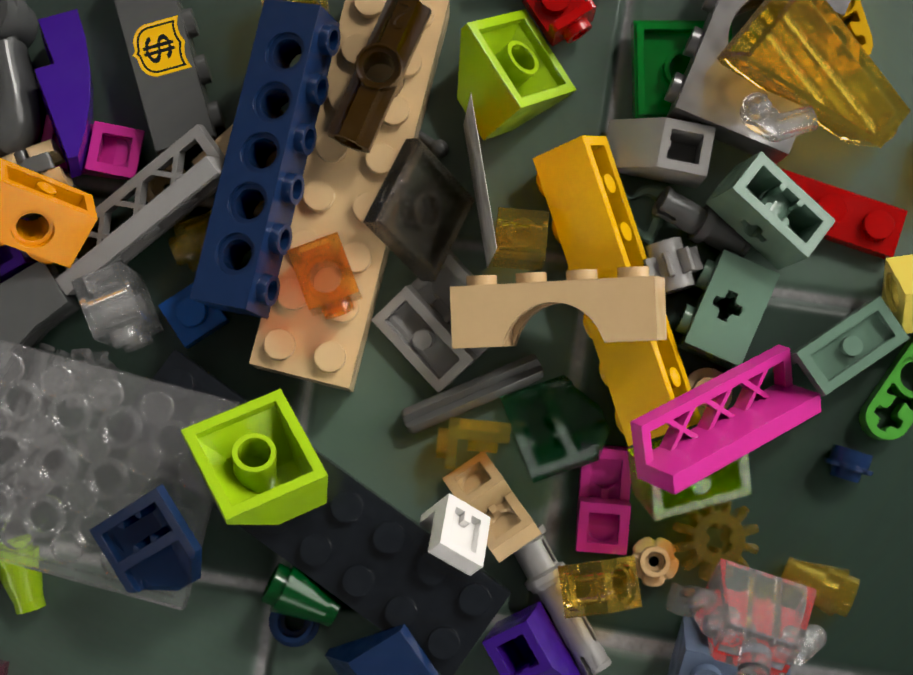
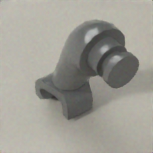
M0 0V158L37 144L42 135L43 111L41 98L27 49L37 35L38 19L25 0Z

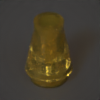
M789 556L778 585L790 589L830 617L834 613L847 617L855 600L860 579L849 575L850 569L801 561Z

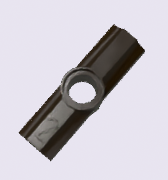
M419 0L386 1L366 47L356 57L355 72L327 132L329 137L340 144L358 152L370 153L393 99L398 96L403 88L404 75L432 14L431 9ZM376 64H386L394 70L392 76L384 82L371 81L367 78L366 74Z

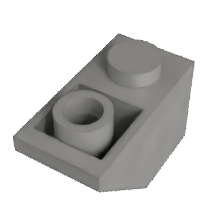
M668 117L615 119L609 121L606 137L620 174L697 189L707 177L716 127Z

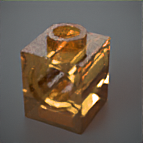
M338 232L287 250L306 304L313 316L323 313L325 320L347 314L355 309L353 302L363 297ZM325 267H333L341 272V282L331 292H320L314 288L315 275Z

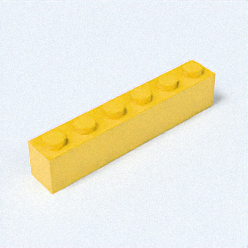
M582 135L532 158L537 171L536 183L539 191L546 198L553 219L552 231L556 240L562 246L568 264L567 270L597 269V277L600 279L618 278L617 268L644 266L643 260L647 259L606 136ZM584 313L583 325L587 334L593 340L600 361L599 373L602 381L609 388L616 409L615 421L617 427L625 436L627 445L631 446L633 445L630 421L692 390L667 315V340L604 343L596 325ZM698 407L695 408L687 427L699 423L701 416ZM664 424L650 431L651 439L665 435L669 426Z

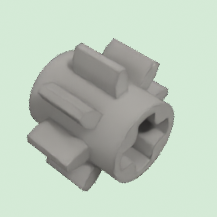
M673 237L645 247L647 259L643 260L644 266H649V276L665 277V295L695 286L692 274L703 269L697 246L684 247L681 237Z

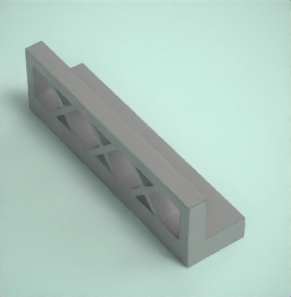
M196 124L95 208L98 219L94 227L99 224L98 232L91 231L88 237L97 238L96 246L79 260L76 257L71 268L65 267L66 270L55 278L66 296L91 293L217 191L225 155L204 125ZM198 142L207 156L183 174L185 152ZM172 164V172L163 171ZM156 176L171 178L170 185L146 204L148 183ZM135 194L134 202L127 201L130 197H132ZM119 206L134 208L133 216L109 234L112 212Z

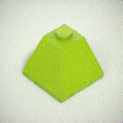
M526 9L468 22L461 28L457 100L466 112L470 94H472L477 130L483 141L513 131L569 97L577 90Z
M281 388L181 429V435L227 525H280L327 504L328 474Z

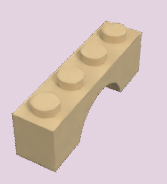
M649 266L617 268L618 278L600 279L597 277V269L567 270L566 280L547 281V272L516 273V283L497 284V275L466 276L467 286L450 287L452 349L516 346L523 328L536 313L551 305L562 303L571 305L585 313L596 325L604 343L667 340L665 277L649 276Z

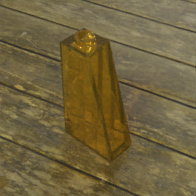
M764 0L717 57L723 66L747 79L755 86L807 107L805 117L848 144L881 149L886 142L894 137L899 125L911 112L827 0Z

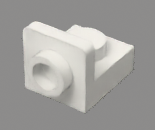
M448 493L421 515L419 525L431 532L428 553L469 576L483 568L491 517Z

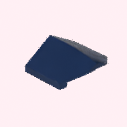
M163 484L89 530L125 590L129 593H138L142 590L179 591L201 578L202 547Z
M405 624L330 648L325 654V657L338 675H440Z

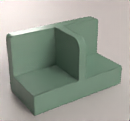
M879 296L862 304L792 351L791 365L798 363L813 387L823 397L910 338L884 300Z

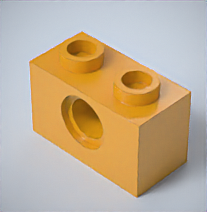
M0 158V246L8 245L24 251L40 263L52 264L54 262L71 268L98 219L93 195ZM30 213L42 215L33 221L21 219L22 216Z

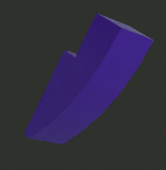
M77 9L38 19L42 42L50 65L34 69L39 92L71 178L82 175L93 125V83L86 36Z

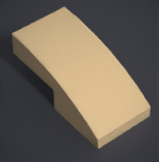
M484 450L442 478L453 496L491 517L487 546L498 563L542 534Z

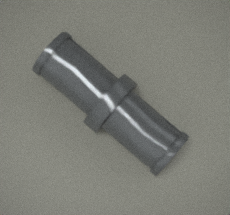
M670 186L665 187V190L659 194L653 205L651 213L654 216H659L686 232L688 240L695 244L703 242L720 253L725 249L743 258L751 247L741 235L720 218L708 205L702 207L676 192Z

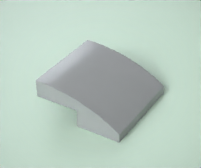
M445 250L411 285L405 286L371 319L438 393L442 392L490 348L452 349L450 287L467 286L466 276H473V274L451 250Z

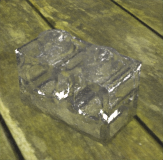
M116 262L71 281L94 340L116 349L123 347L125 352H132L153 343L151 335L164 330L143 276L123 262Z

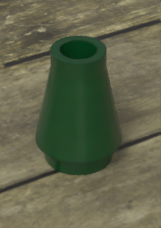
M278 563L261 597L262 602L271 606L270 612L318 622L327 627L332 625L342 604L340 599L295 566L291 565L289 568L281 563Z

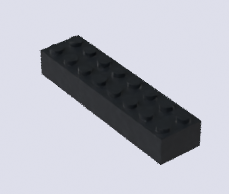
M174 349L116 427L113 434L219 511L181 435V429L247 403L249 400L190 357ZM314 448L328 474L327 504L280 525L239 526L382 631L405 624L435 669L442 675H454L510 596V590L482 569L469 576L428 553L431 532L422 528L415 520Z

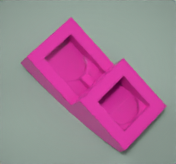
M46 115L41 142L53 139L60 148L49 116ZM94 121L89 150L82 174L130 180L138 171L145 131ZM66 162L55 166H59L63 171L69 172Z
M582 443L576 520V551L627 555L631 515L629 500L634 457L632 447Z

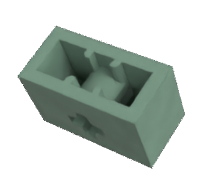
M762 151L734 166L705 202L778 270L807 259L836 221Z
M725 249L715 257L714 261L706 258L703 263V269L699 271L695 281V286L701 288L694 306L685 305L675 327V332L682 334L677 347L728 370L742 364L780 274ZM725 298L729 300L727 309L733 314L721 320L717 318L719 308L714 306L713 303L716 304Z

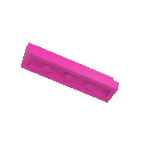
M778 344L630 421L637 478L675 495L821 413L820 393L793 385L790 348ZM773 367L775 384L765 390L760 389L769 368ZM737 385L742 386L743 388L734 406L728 410L723 408L732 389ZM704 404L706 408L698 425L690 430L686 427L695 408ZM664 424L668 425L669 427L660 446L652 449L650 431Z

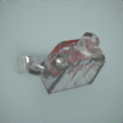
M722 558L706 588L695 585L684 587L677 582H671L665 608L680 616L693 617L702 634L707 636L709 654L714 660L737 667V675H786L791 665H804L827 642V633L820 625L809 623L816 598V589Z

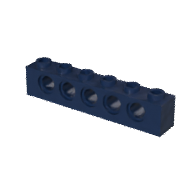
M264 0L190 299L213 309L268 319L271 306L278 299L280 292L278 276L283 255L287 254L292 243L291 223L294 210L304 194L303 174L308 155L315 148L317 116L320 105L324 104L328 95V71L332 56L338 52L341 40L340 24L321 5L283 0ZM301 54L299 61L293 67H290L292 60ZM289 102L286 112L277 118L280 108ZM277 151L274 162L265 168L268 157ZM264 200L263 210L257 217L253 218L255 207ZM251 250L252 256L249 263L241 269L243 256Z

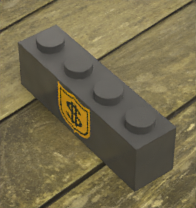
M114 0L156 153L160 155L196 124L204 125L215 141L219 137L218 131L224 130L226 127L218 101L209 102L205 85L213 83L205 55H196L192 38L199 37L200 33L192 8L184 9L181 0ZM197 142L185 152V157L201 153L204 150Z

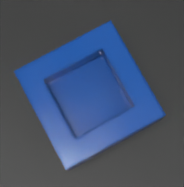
M193 283L158 305L187 349L230 322L223 310L213 309L190 299Z

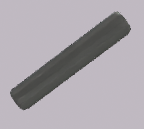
M530 354L406 407L401 411V416L407 431L410 434H416L540 381L544 377V371L537 356Z

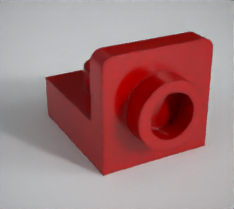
M521 0L552 47L564 39L568 44L572 43L590 31L592 28L591 22L594 19L597 8L593 0Z

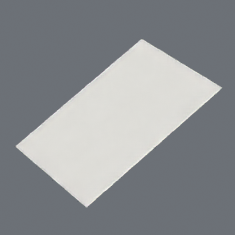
M470 94L463 127L488 268L497 250L472 94Z

